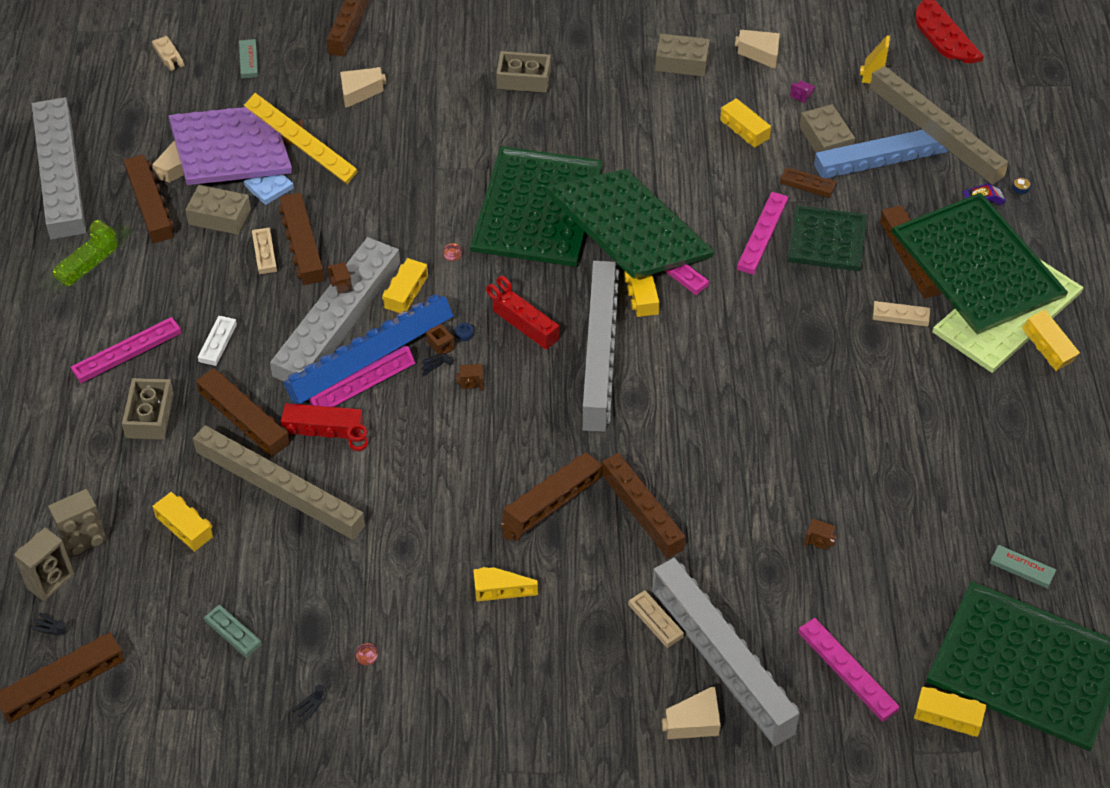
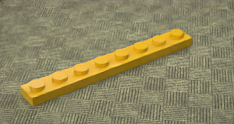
M254 93L244 104L247 110L344 183L348 184L358 173L354 166L258 94Z

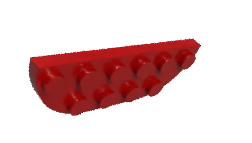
M923 0L918 5L915 15L916 25L939 53L951 60L953 58L963 60V63L983 61V54L935 0Z

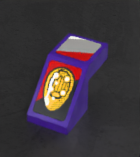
M989 183L963 191L965 198L981 192L988 201L991 200L999 205H1003L1006 202L1000 188Z

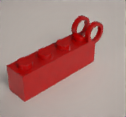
M499 276L496 279L498 287L503 291L502 293L493 284L486 286L487 294L493 299V311L545 350L549 349L559 340V325L511 291L512 285L506 277ZM501 280L506 284L507 288L503 286ZM491 289L495 291L497 297L491 292Z
M285 403L281 426L288 431L289 435L345 438L349 440V447L354 451H362L368 446L367 429L362 425V409ZM352 441H365V443L359 447H356L352 444Z

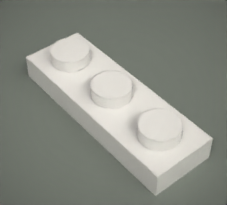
M218 316L198 356L199 362L217 366L237 325L236 319Z

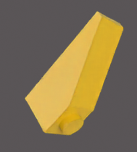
M886 36L865 60V66L861 65L860 75L863 76L862 83L871 84L872 73L885 66L890 36Z
M494 567L473 569L476 601L538 595L537 580Z

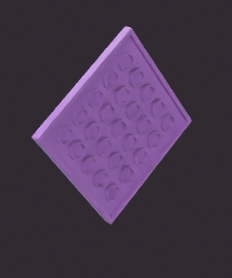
M245 107L169 115V123L186 185L292 173V167L281 135Z

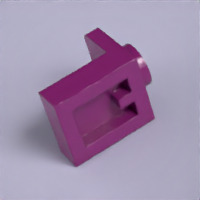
M801 80L797 84L793 83L791 85L790 97L805 103L813 94L815 86Z

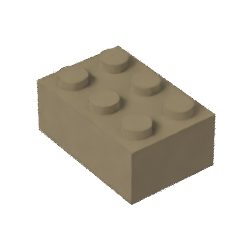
M660 34L655 71L705 76L710 39Z
M501 51L496 73L497 89L547 93L551 71V55Z
M833 104L801 113L800 129L815 152L854 144L855 137Z
M198 185L185 211L188 225L239 235L251 211L249 195Z
M132 378L122 420V427L126 438L165 439L174 396L170 379Z
M87 489L48 505L59 538L63 541L69 558L107 541L97 507Z
M47 528L36 533L28 543L20 547L14 554L27 589L42 601L49 598L74 575L63 541Z

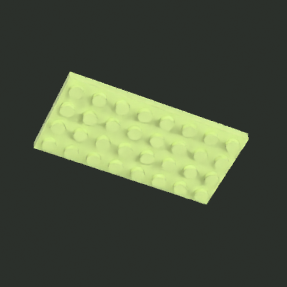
M1042 261L1068 291L1066 297L977 335L957 310L954 309L933 327L932 332L993 373L1030 340L1021 328L1028 318L1045 309L1053 319L1082 293L1083 287Z

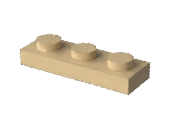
M270 228L252 230L259 274L277 272Z
M874 301L872 320L920 326L929 325L930 308Z
M645 590L629 600V606L667 648L684 638L683 631Z

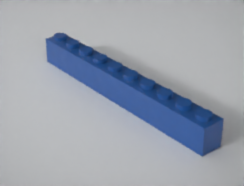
M437 294L431 295L427 298L426 302L413 305V309L408 312L399 313L394 320L383 322L382 326L378 329L373 328L366 332L367 335L351 340V344L338 347L335 353L322 356L319 362L306 365L303 371L290 374L288 379L283 381V384L291 401L298 404L303 403L424 334L432 327H436L454 317L446 297L438 296Z

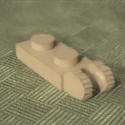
M167 36L152 41L154 49L170 71L174 70V62H177L179 67H184L181 56Z

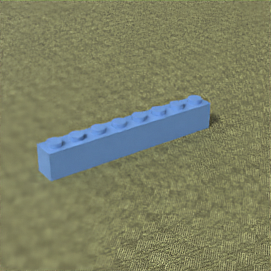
M924 130L816 152L814 166L820 177L831 178L946 153L949 150Z

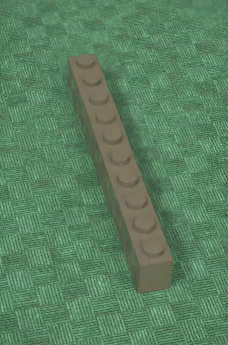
M886 66L872 73L870 89L993 185L1005 177L1008 161Z
M205 425L194 436L193 442L196 453L348 538L354 540L365 527L364 514L360 510Z

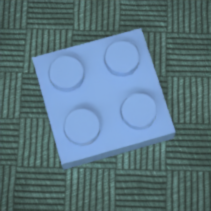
M283 174L248 178L244 181L245 187L265 205L294 189L293 183Z

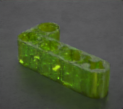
M99 219L95 220L89 228L91 239L60 262L53 270V277L66 286H71L112 254L117 248V240L112 227Z

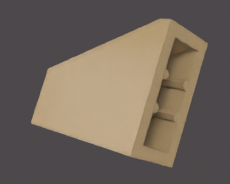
M740 30V34L736 36L735 46H738V54L776 68L780 33Z
M380 67L340 72L345 107H350L383 92V84H386L385 74H381Z
M175 141L152 164L155 176L159 180L171 182L184 175Z
M710 687L666 709L665 718L661 719L662 731L667 733V739L719 736L720 720L715 687Z

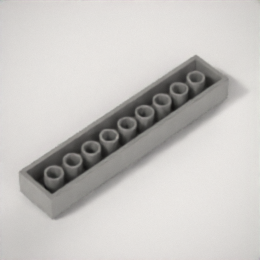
M65 97L32 103L45 220L50 240L85 234V219L67 99Z
M369 237L365 239L346 264L351 277L352 290L337 293L336 287H332L330 284L271 360L270 365L273 377L285 381L290 374L303 371L306 365L319 362L320 358L324 355L333 354L400 265L399 249Z
M593 261L583 398V431L606 432V424H610L614 353L611 352H614L615 338L611 337H615L616 324L612 323H616L617 310L614 309H617L618 296L614 294L617 295L618 282H615V280L618 281L619 270L615 269V262Z
M672 558L654 568L652 592L775 747L795 735L799 718L798 707L795 703L789 701L783 688L776 685L771 673L768 670L765 671L758 657L754 654L752 655L748 650L746 642L743 639H739L735 634L733 626L730 623L727 624L723 619L721 611L711 604L709 596L706 593H702L696 580L690 578L684 565L682 563L679 564L675 558Z

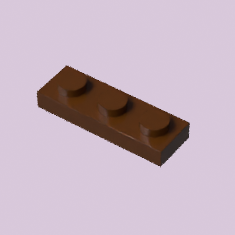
M786 167L780 179V184L830 198L835 189L836 181Z

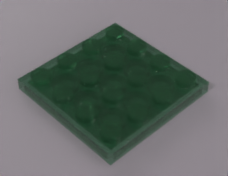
M796 205L788 262L860 271L867 214Z

